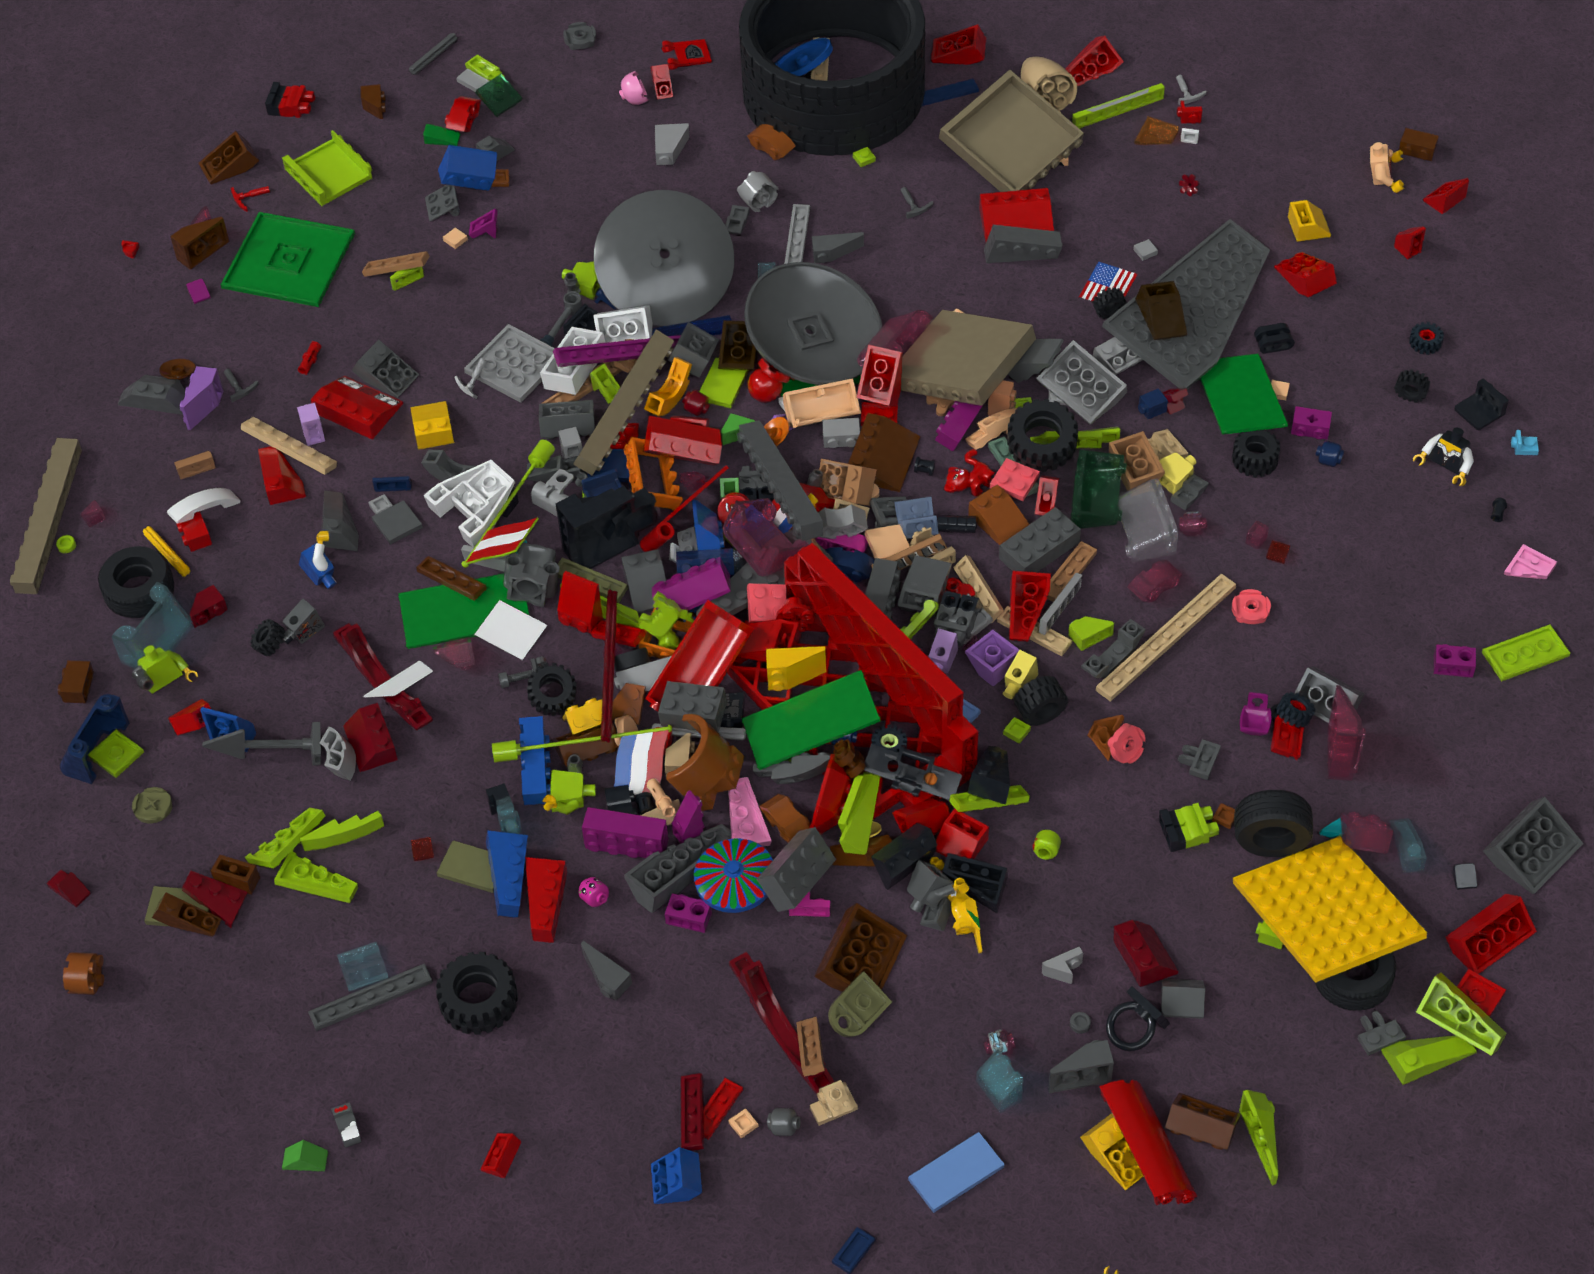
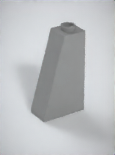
M672 656L616 672L617 677L614 678L616 688L622 689L626 683L646 686V692H650Z

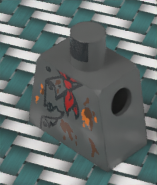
M302 599L284 618L283 624L287 630L284 633L285 638L282 640L286 645L293 639L303 644L325 627L316 609L306 600Z

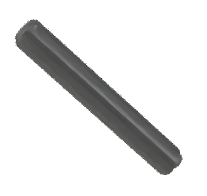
M450 33L410 66L409 71L411 74L416 75L454 44L458 40L456 34Z

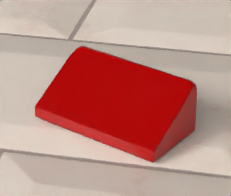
M497 1133L480 1170L505 1178L521 1141L512 1133Z

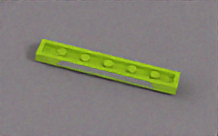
M1160 83L1073 114L1072 123L1078 128H1082L1164 99L1165 87Z

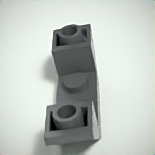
M1130 619L1118 630L1117 640L1099 657L1093 654L1081 665V668L1095 678H1106L1133 653L1146 629Z

